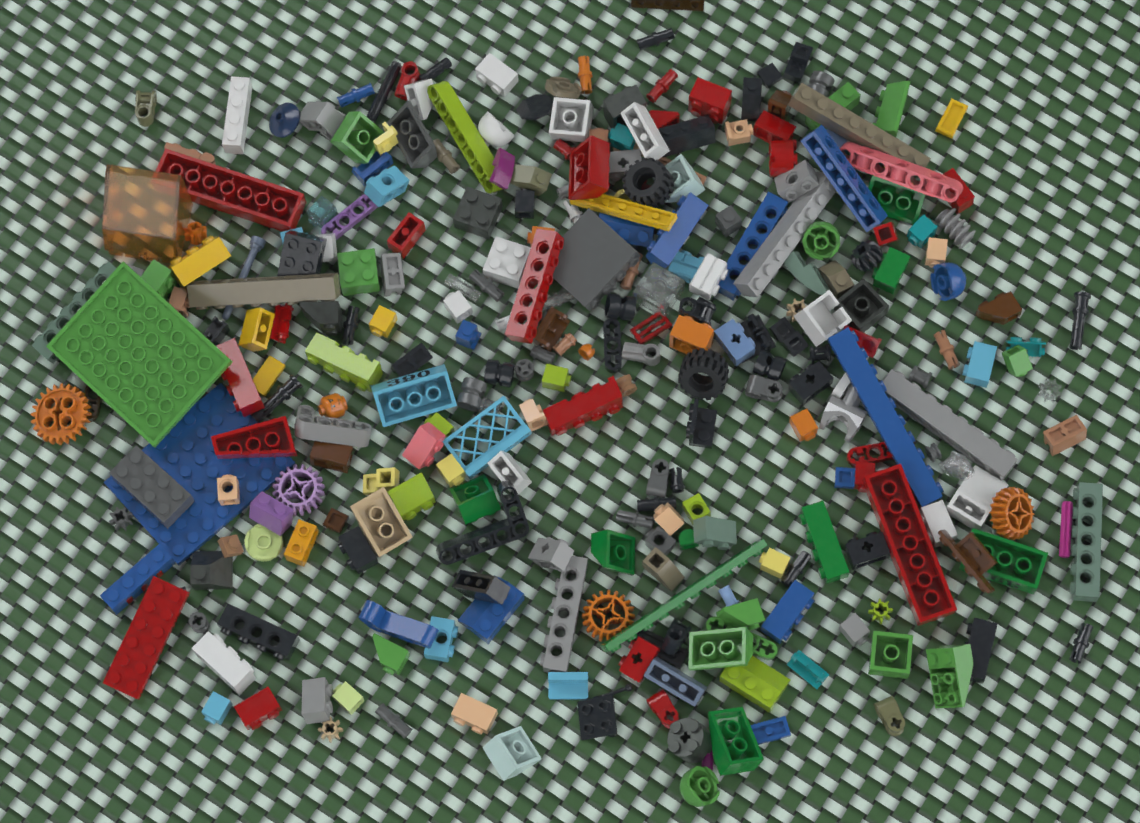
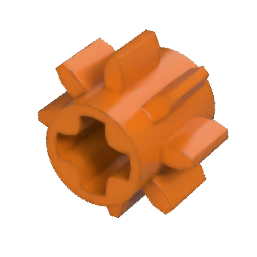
M191 222L188 224V228H184L185 241L190 240V243L193 245L202 244L201 241L207 237L206 226H202L199 222Z

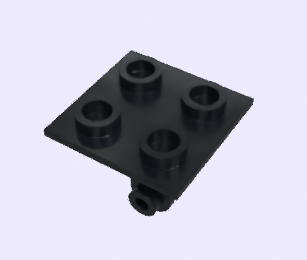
M751 314L747 317L748 320L740 323L745 331L743 333L747 338L750 337L756 345L755 354L744 362L759 356L761 350L769 351L776 347L759 315Z
M613 694L577 702L581 741L603 736L616 737L618 731Z

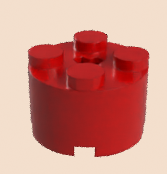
M796 140L769 141L770 177H777L786 173L797 164V153L794 152L797 149Z

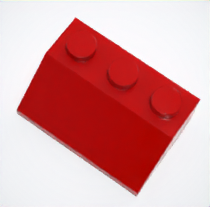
M591 135L570 152L568 199H593L600 197L608 191L610 185L609 142Z

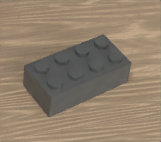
M137 445L109 472L117 484L167 529L195 502L188 491Z

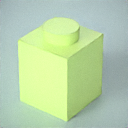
M346 681L343 684H339L333 690V699L350 715L365 701L363 696Z

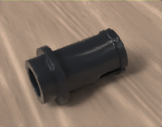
M676 467L677 475H675V469L671 468L669 470L672 484L670 489L673 493H681L685 488L682 468Z

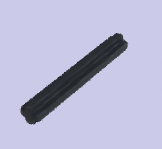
M397 61L391 63L366 116L373 123L376 122L402 68L401 63Z

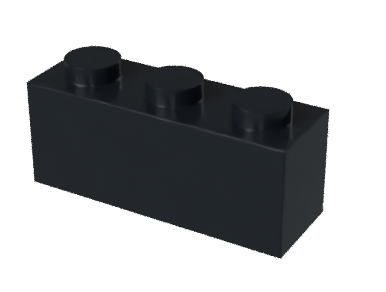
M709 115L658 129L670 150L663 158L716 143L715 125Z
M466 570L459 571L451 586L467 598L501 605L507 598L511 588L496 576Z
M975 617L972 623H968L966 634L969 635L968 642L964 641V644L971 645L973 657L970 681L981 684L985 681L998 623Z

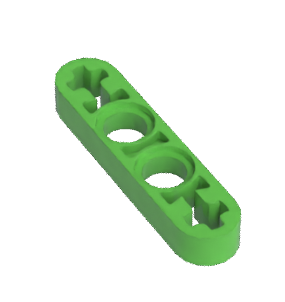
M711 617L706 622V631L711 630L712 626L710 623L714 624L715 622H718V627L722 629L724 625L727 626L725 629L736 628L719 617ZM752 633L753 638L756 640V645L753 647V655L764 660L774 659L778 651L776 644ZM763 642L761 647L767 649L770 646L774 653L766 655L764 649L760 648L759 652L756 650L759 647V643Z

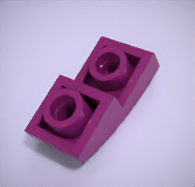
M498 148L492 163L495 168L489 181L503 190L508 189L513 174L515 156L502 148Z

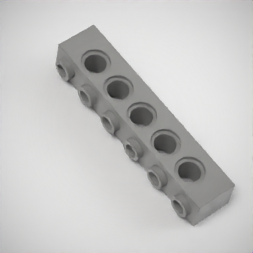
M571 556L565 570L560 571V579H556L555 590H558L557 597L552 599L551 609H554L553 616H549L547 625L550 628V633L545 635L544 646L547 647L546 654H542L540 660L543 672H568L588 567V558ZM572 573L576 575V579L569 581L566 579V576ZM565 592H570L573 596L571 599L566 600L562 595ZM561 611L569 613L567 618H560L558 615ZM557 630H564L566 634L563 637H557L555 632ZM556 648L562 651L559 656H553L551 652Z

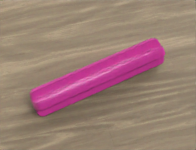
M1063 501L1059 546V556L1061 558L1070 557L1073 503L1071 501Z

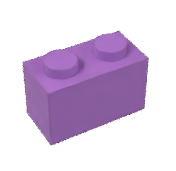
M261 492L250 503L249 518L281 536L292 525L294 509Z

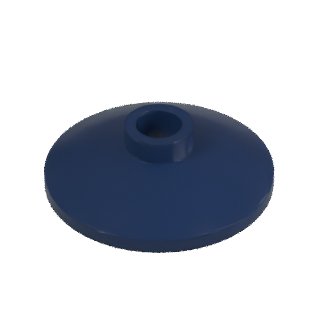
M283 103L273 111L269 120V129L274 136L284 138L295 131L300 121L298 107L293 103Z

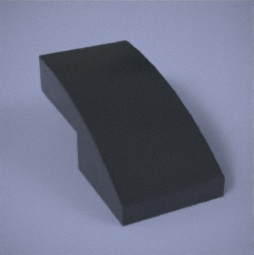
M799 42L795 43L783 78L801 83L813 47Z
M783 317L769 328L776 339L793 357L809 346L799 331H795L786 317Z

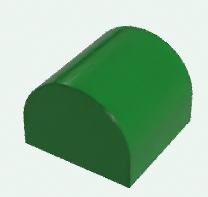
M686 529L680 533V550L699 546V544L694 543V530Z

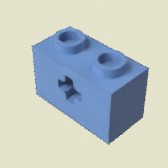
M731 319L714 331V338L733 364L738 366L755 354L756 345L750 337L747 338L743 333L745 331L742 325Z

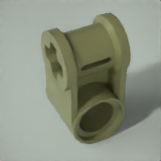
M137 90L135 115L141 126L148 127L154 122L157 94L156 91L141 92Z
M890 696L875 703V711L888 734L895 737L901 735L904 731L905 719L899 710L895 698ZM893 722H894L896 725H897V724H900L898 729L896 728V726H893V727H892V723H893Z

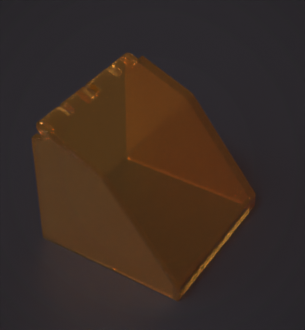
M107 164L102 232L104 248L109 251L110 255L123 256V253H125V257L141 259V256H143L144 260L152 261L154 259L159 262L161 259L162 263L171 264V260L182 255L185 242L184 228H188L193 207L182 176Z

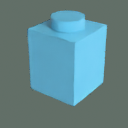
M213 691L201 711L205 716L204 720L213 725L216 722L221 725L233 704L229 699Z

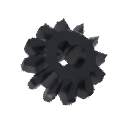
M868 239L866 242L862 241L859 246L856 245V249L852 250L853 254L850 256L853 266L865 273L868 270L872 271L873 267H877V264L882 261L881 257L884 254L877 243Z

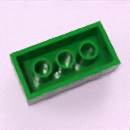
M972 528L971 532L975 534L998 562L983 576L988 580L1034 595L1038 588L1048 552ZM961 562L959 570L966 572L964 570L965 566Z

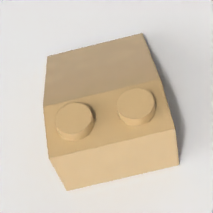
M384 487L350 506L366 540L377 557H381L413 538Z

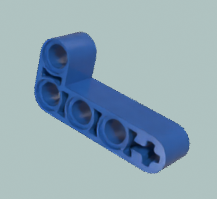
M370 600L366 601L359 616V619L365 625L377 632L428 649L431 648L439 631L429 624L387 611L381 605Z

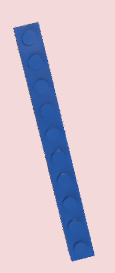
M846 328L829 337L828 343L895 463L902 465L911 491L919 506L924 507L941 499L944 492L939 482L935 483L932 477L934 475L930 465L926 466L922 460L925 458L920 448L916 449L913 444L915 441L911 431H906L903 426L906 424L901 414L897 415L894 410L896 408L895 402L885 394L887 388L883 381H878L875 376L878 374L873 364L869 365L866 360L868 355L863 347L860 348L857 344L859 339L855 331H850L849 328Z

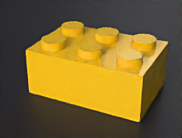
M210 235L201 241L203 243L201 246H193L185 251L187 255L184 257L177 256L170 261L171 265L168 268L173 271L180 286L185 287L231 257L220 237Z

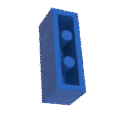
M794 580L764 621L760 631L779 644L782 640L787 641L792 634L790 629L794 624L798 625L804 617L801 615L805 609L809 610L815 602L813 600L814 592Z

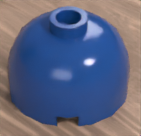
M950 262L933 266L934 273L930 275L931 286L935 294L939 292V295L942 297L939 299L948 301L960 296L966 286V274L957 264Z

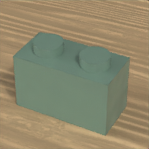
M703 516L693 520L694 543L702 544V547L714 546L718 550H727L729 546L737 544L736 521Z

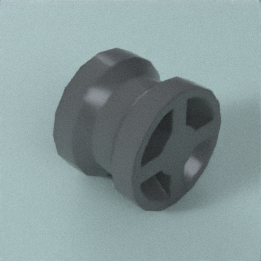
M528 359L519 360L515 365L516 377L523 382L531 380L534 376L533 363Z

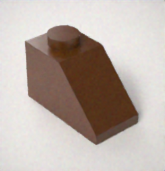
M776 90L768 101V112L786 120L791 109L788 103L792 95L784 90Z

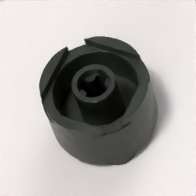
M683 718L670 725L667 743L672 753L688 763H699L705 759L704 757L708 753L710 754L712 742L710 731L707 727L692 718Z

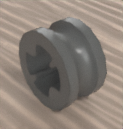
M932 443L930 447H925V452L932 462H935L936 458H942V454L935 443Z

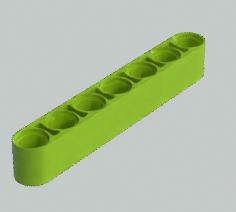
M442 81L428 86L427 93L484 190L488 194L503 190L489 181L495 168L492 165L494 156L450 83Z

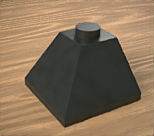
M222 551L194 552L191 562L190 585L194 590L233 589V557L224 558Z

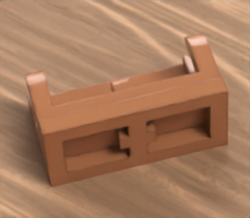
M1075 415L1043 431L1044 443L1049 445L1050 453L1054 456L1086 440L1087 429L1079 417Z

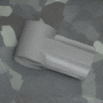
M625 342L623 345L622 359L644 362L649 366H655L661 360L659 348L655 344L642 345ZM650 352L656 353L652 358L647 356Z

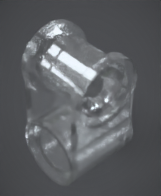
M952 451L944 462L941 461L939 463L944 473L961 481L970 479L975 473L966 456L956 451Z

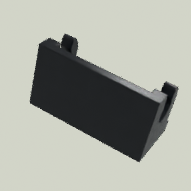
M214 316L213 322L203 335L217 346L222 342L230 329L225 321L221 322Z
M421 342L393 363L390 369L398 377L409 375L430 361L433 356Z

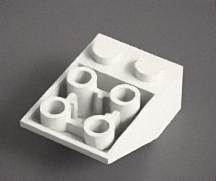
M975 465L956 491L946 509L953 518L971 529L980 530L989 517V512L992 511L990 504H993L992 498L996 497V492L1007 488L1008 484Z

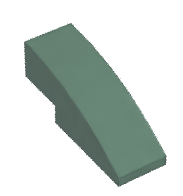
M798 251L790 253L784 264L801 283L820 295L830 290L814 263L806 265Z

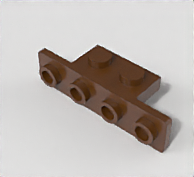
M945 529L938 532L941 536L939 538L946 547H950L953 551L952 556L958 562L961 561L964 564L966 573L978 581L977 586L984 593H993L995 589L983 574L998 562L975 534L970 532L960 542L956 543Z

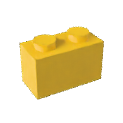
M261 307L247 310L238 345L252 352L266 350L275 314Z

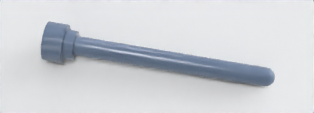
M252 236L250 240L251 250L238 278H247L257 253L266 244L264 239ZM226 305L222 314L224 320L229 319L233 310L232 305Z

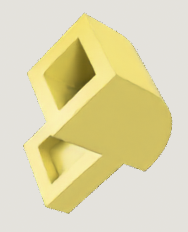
M395 467L376 469V474H363V494L370 495L382 487L388 493L389 490L399 485V470Z

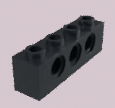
M227 604L217 623L221 633L229 637L235 635L240 642L247 645L250 642L256 645L255 648L264 653L267 650L273 653V657L281 661L283 659L290 660L300 641L298 635L230 604ZM244 622V628L240 630L235 629L237 623ZM256 630H262L260 637H253V633ZM279 638L280 642L278 645H270L272 639Z

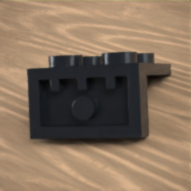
M695 398L694 404L690 403L686 439H689V446L712 449L717 410L698 408L699 398Z

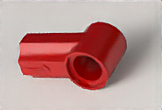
M412 61L403 64L402 74L394 94L395 97L407 101L404 85L419 81L420 71ZM411 70H414V71H415V72H414L413 74H411V75H408V74H407V73H408L409 71H411Z

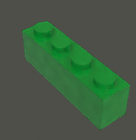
M824 500L801 507V514L798 515L801 525H805L807 530L805 532L806 540L812 544L814 549L811 550L814 561L819 563L818 573L820 578L824 579L826 584L847 578L849 576V569Z

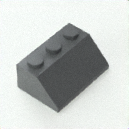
M407 101L387 124L389 126L392 125L398 133L396 135L397 144L410 167L427 168L437 158L436 146L411 101Z

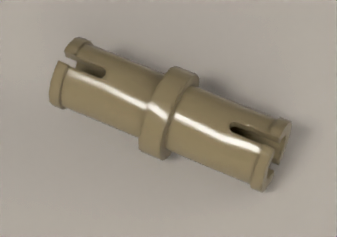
M439 139L433 140L439 162L443 163L451 174L457 172L460 169V165L454 160L450 150H447Z

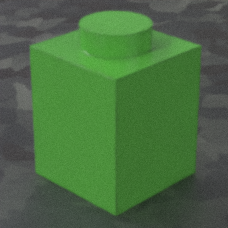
M1016 345L1002 352L1008 372L1015 377L1024 376L1028 373L1027 371L1033 369L1024 347Z

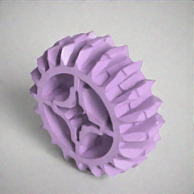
M294 464L293 470L287 467V473L280 472L282 478H275L277 484H273L275 489L273 496L276 497V500L294 509L293 516H296L297 511L303 516L305 510L311 513V507L314 509L318 508L316 502L322 503L320 497L325 495L324 491H322L325 485L321 483L323 479L318 477L319 473L317 471L312 472V467L305 469V465L302 464L300 469H298L297 465ZM297 477H304L310 481H299ZM291 480V487L284 493L286 484ZM295 484H297L298 488H300V489L302 490V491H301L302 497H301L300 493H298V492L296 491L297 488H296ZM314 487L313 494L307 500L306 494ZM288 499H299L301 503H292Z

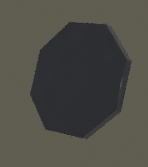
M535 94L522 100L516 111L521 119L537 120L550 114L553 107V99L550 95Z

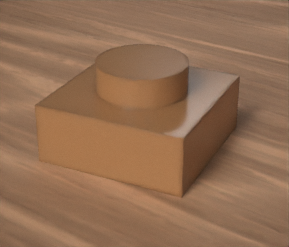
M237 534L221 537L218 540L224 558L238 556L244 552Z

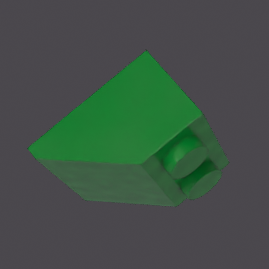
M485 474L449 489L465 525L474 523L479 518L492 515L501 509L495 492Z

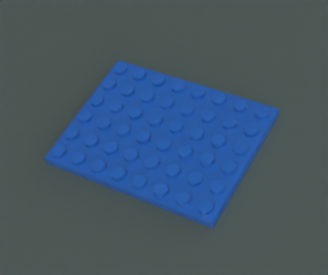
M221 383L198 401L156 447L149 443L142 449L145 454L188 491L195 501L168 529L117 484L111 476L104 481V484L129 512H132L138 522L169 553L178 566L247 508L261 492L269 489L276 482V477L281 478V471L287 473L286 468L290 467L292 469L295 464L290 457L217 458L211 436L258 423L251 415L244 417L241 411H236L233 401L236 399L230 396L228 390ZM227 474L237 477L239 481L240 504L220 505L218 501L217 478H222L223 475ZM227 486L224 492L232 491L233 486Z

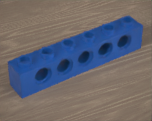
M820 125L800 140L866 232L879 225L888 216L823 125Z
M768 191L727 261V270L729 271L725 280H720L718 293L733 301L736 296L741 295V292L733 284L735 280H732L730 276L740 275L746 265L740 264L739 261L746 260L749 263L788 210V201ZM773 214L775 217L770 219L766 215ZM764 229L766 233L760 234L757 230ZM754 244L757 248L750 249L748 246Z

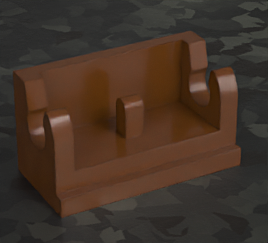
M551 306L537 328L533 344L540 345L541 348L552 352L553 347L557 344L570 323V320L567 319L568 316Z
M314 441L310 453V463L313 466L348 474L353 457L351 455L353 446Z

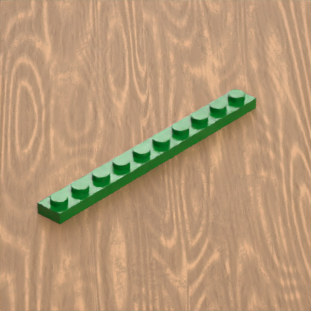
M764 539L755 541L601 644L600 647L604 652L611 651L613 653L622 647L621 643L626 640L627 642L632 641L637 637L636 633L641 630L647 631L654 626V621L657 619L661 621L670 615L668 612L672 609L678 610L683 607L685 600L688 598L692 600L701 594L700 590L705 587L707 589L717 584L716 580L721 576L726 578L733 573V568L736 566L740 568L748 563L747 559L751 556L755 558L764 552L763 548L768 546Z

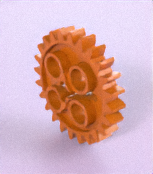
M61 383L60 387L54 384L53 390L47 387V394L40 393L42 399H35L38 405L32 406L36 410V412L30 414L35 417L31 421L32 424L36 425L33 430L38 432L37 435L44 441H49L53 445L55 443L62 445L63 441L69 444V438L76 441L75 435L82 436L80 430H87L84 424L90 423L87 419V416L92 415V413L87 411L91 408V405L87 403L89 399L85 397V393L80 391L79 388L73 387L70 384L66 386ZM72 420L71 424L67 426V423Z

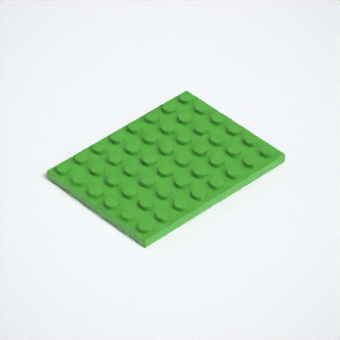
M124 261L46 346L153 447H156L233 362Z

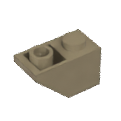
M656 547L642 561V567L671 592L685 578L674 563Z

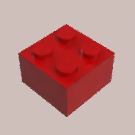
M697 77L689 95L688 111L696 117L709 115L713 123L723 124L731 107L732 90Z

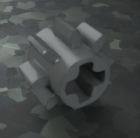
M116 507L113 513H109L113 518L109 523L111 525L116 524V531L120 528L126 531V527L129 524L133 525L130 520L133 514L132 512L127 513L128 509L126 507L123 510Z

